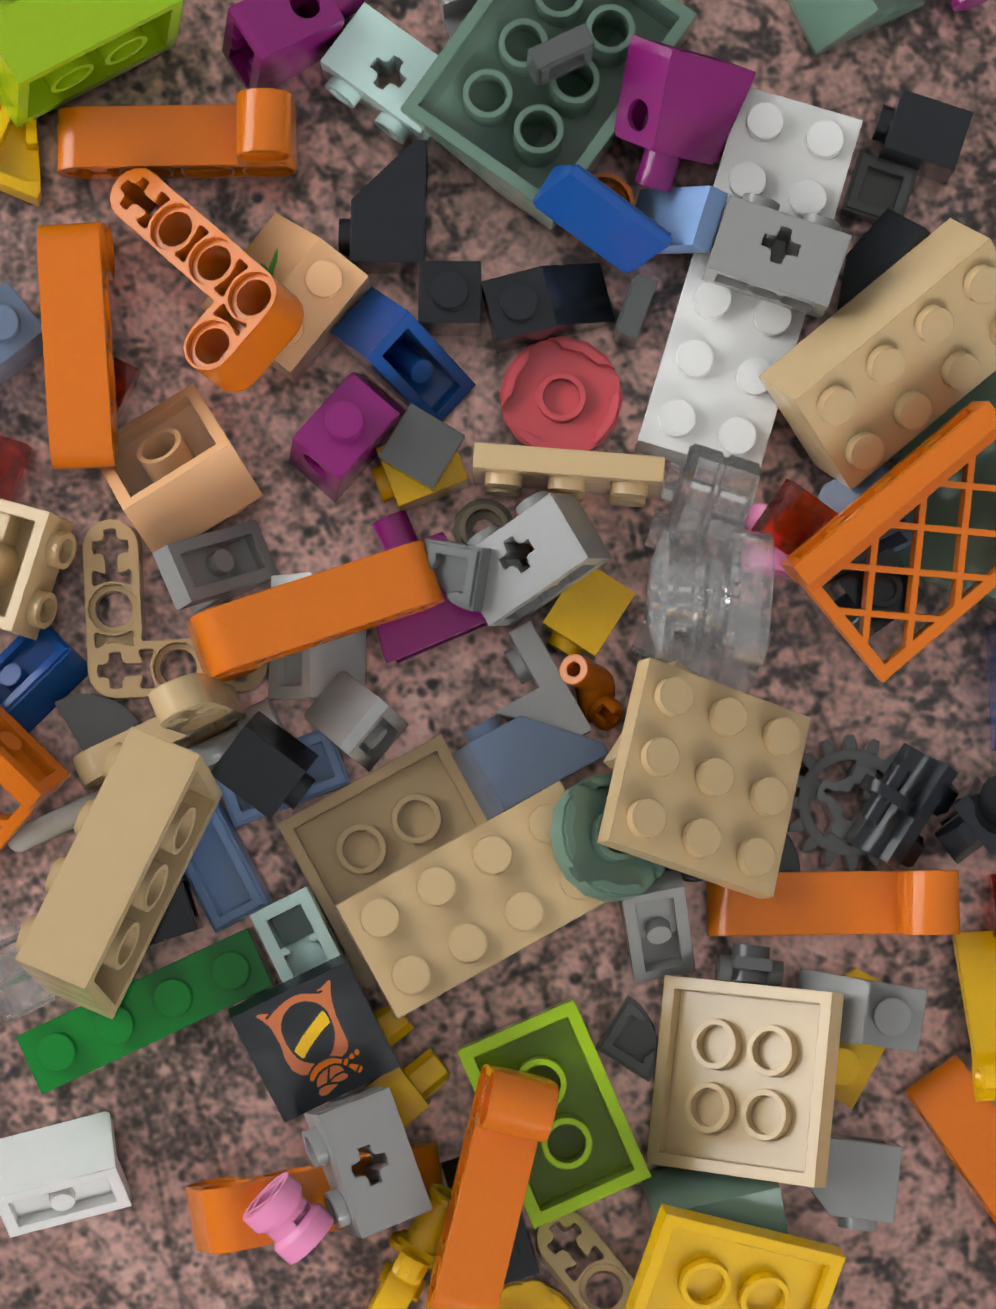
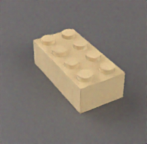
M949 218L759 376L814 465L851 491L996 371V248L992 240Z
M132 726L124 742L116 743L110 750L103 768L105 780L95 800L89 799L82 806L74 827V832L77 836L66 858L59 857L51 867L45 884V890L48 894L37 916L31 915L26 919L16 941L18 954L15 960L45 991L112 1020L223 795L201 754Z
M560 781L334 907L396 1019L403 1017L605 903L585 896L565 878L554 858L550 827L553 809L565 792Z

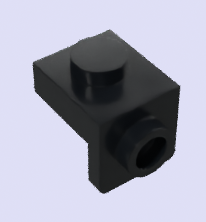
M886 548L877 554L876 565L905 567L890 548ZM853 571L831 588V591L837 598L834 602L838 607L861 608L864 571ZM876 572L872 610L904 612L908 575ZM918 587L917 603L924 598V593L920 587ZM845 615L858 630L860 616ZM871 617L869 637L895 619Z

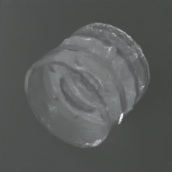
M662 526L660 541L652 560H650L646 599V623L652 638L653 659L669 660L673 647L674 632H684L685 661L695 662L700 652L703 635L715 634L720 664L764 665L770 633L774 584V539L772 533L730 530L724 543L721 558H709L705 528H695L693 530L690 556H680L679 526Z

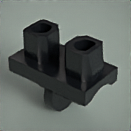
M904 743L881 780L866 774L860 782L859 786L871 796L844 839L856 848L896 870L900 865L913 867L925 849L924 838L920 836V833L932 814L938 817L941 814L947 813L959 795L957 789L952 784L958 772L944 762L935 760Z
M996 773L991 775L984 784L977 776L963 786L952 805L955 810L941 820L940 824L942 826L934 833L937 840L957 864L983 845L992 856L996 854Z

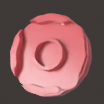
M566 336L548 338V340L539 341L520 351L505 371L500 392L503 421L515 441L520 445L593 451L603 445L617 426L623 401L619 377L607 355L587 341Z

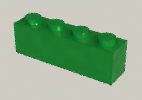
M249 927L131 982L113 1020L80 1006L16 1036V1039L41 1094H44L262 992L279 982L254 928Z

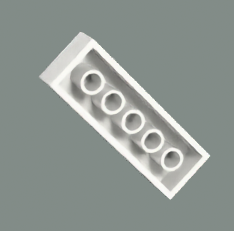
M750 87L728 135L713 187L728 193L718 230L730 195L742 199L745 193H754L768 197L780 204L778 211L803 219L805 213H815L834 220L863 120ZM775 240L772 247L769 248L771 250L770 260L772 262L782 263L787 255L785 254V242ZM711 251L709 253H693L634 451L651 456L665 457V460L752 485L759 475L778 410V406L759 376L797 345L806 314L702 280Z

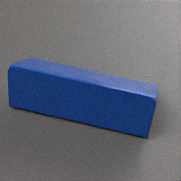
M579 164L555 166L533 199V205L536 209L625 273L639 268L667 248L673 240L670 232Z
M51 625L45 629L40 628L36 641L18 636L0 654V706L30 733L56 707V701L65 698L88 676L87 661Z

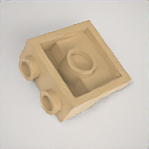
M0 499V630L36 641L40 628L45 629L49 627L57 613L58 601L52 590L59 569H66L75 557L77 543L75 536L71 534L74 523L51 512Z

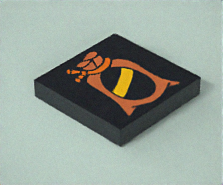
M345 953L228 1009L230 1019L284 1122L400 1067L398 1059Z

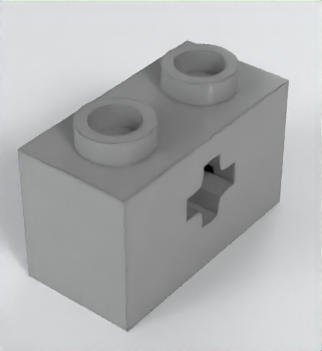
M745 193L742 199L730 195L702 280L822 319L829 306L852 235L839 231L840 224L823 215L805 213L802 219L778 211L779 203L759 194ZM775 240H781L786 243L785 254L787 255L781 264L770 260L771 250L769 248L772 247Z
M548 490L535 493L516 507L515 510L518 516L503 527H500V525L490 526L475 534L467 542L469 545L492 549L481 611L489 626H513L518 624L612 559L576 495L549 493ZM529 544H532L534 548L533 551H531ZM526 558L530 566H527L526 562L524 561Z
M372 1086L304 1113L309 1129L302 1132L304 1146L314 1167H323L330 1187L329 1191L324 1192V1202L327 1210L334 1216L333 1224L337 1229L344 1227L346 1235L363 1239L433 1210L390 1087ZM359 1152L372 1155L373 1162L364 1166L365 1176L352 1173L351 1166L360 1161Z

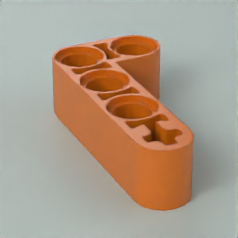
M250 88L237 92L236 104L74 106L62 108L57 113V174L62 177L79 180H115L128 170L146 168L160 179L273 178L290 176L297 171L296 107L293 96L290 92L282 89Z
M134 168L126 171L116 180L111 189L110 203L115 214L214 301L193 325L185 338L184 354L190 366L222 390L235 393L246 390L257 381L297 334L303 323V305L283 284L152 171L146 168ZM158 205L160 208L151 216L149 214L154 206ZM268 303L267 307L263 311H261L262 308ZM226 352L225 356L220 359L223 353Z
M103 222L39 225L36 240L51 463L54 470L117 467L119 462V436L109 281H113L115 276L112 230L110 225Z
M421 540L209 608L192 616L187 628L203 674L222 682H228L259 670L265 663L421 612L444 602L445 599L435 571L429 567L425 542Z
M959 870L778 872L774 896L766 899H758L706 881L707 936L960 934Z
M954 1054L905 1089L904 1093L996 1224V1107L991 1101L976 1102L973 1093L972 1074L958 1056Z
M484 1064L478 1079L430 1278L426 1309H498L538 1142L544 1143L547 1141L556 1114L559 1087L551 1079L496 1065Z
M436 1141L410 1144L427 1194H429L428 1191L433 1183L444 1185ZM369 1153L360 1154V1161L351 1166L352 1173L365 1176L364 1166L373 1162L372 1156ZM313 1164L252 1177L229 1176L185 1186L196 1250L216 1255L275 1244L267 1234L255 1233L242 1220L246 1209L272 1180L284 1172H289L302 1185V1195L310 1203H321L326 1208L324 1192L329 1191L330 1187L323 1167L316 1168ZM332 1224L328 1232L344 1229V1227L337 1229L334 1226V1224Z

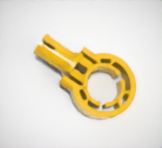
M433 1183L428 1191V1197L433 1210L415 1217L409 1229L395 1231L390 1235L389 1244L399 1252L393 1262L390 1260L386 1261L378 1278V1281L381 1283L367 1309H407L411 1300L418 1301L427 1282L423 1278L428 1268L433 1270L452 1189Z

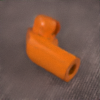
M579 654L567 656L560 664V677L565 683L575 687L577 703L588 723H594L599 730L613 729L623 717V706L618 700L614 699L615 682L612 674L603 666Z

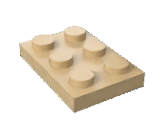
M474 442L473 484L485 485V494L498 497H521L522 488L548 490L549 493L576 495L579 502L583 501L584 493L608 494V503L611 505L643 507L647 498H657L664 482L665 457Z

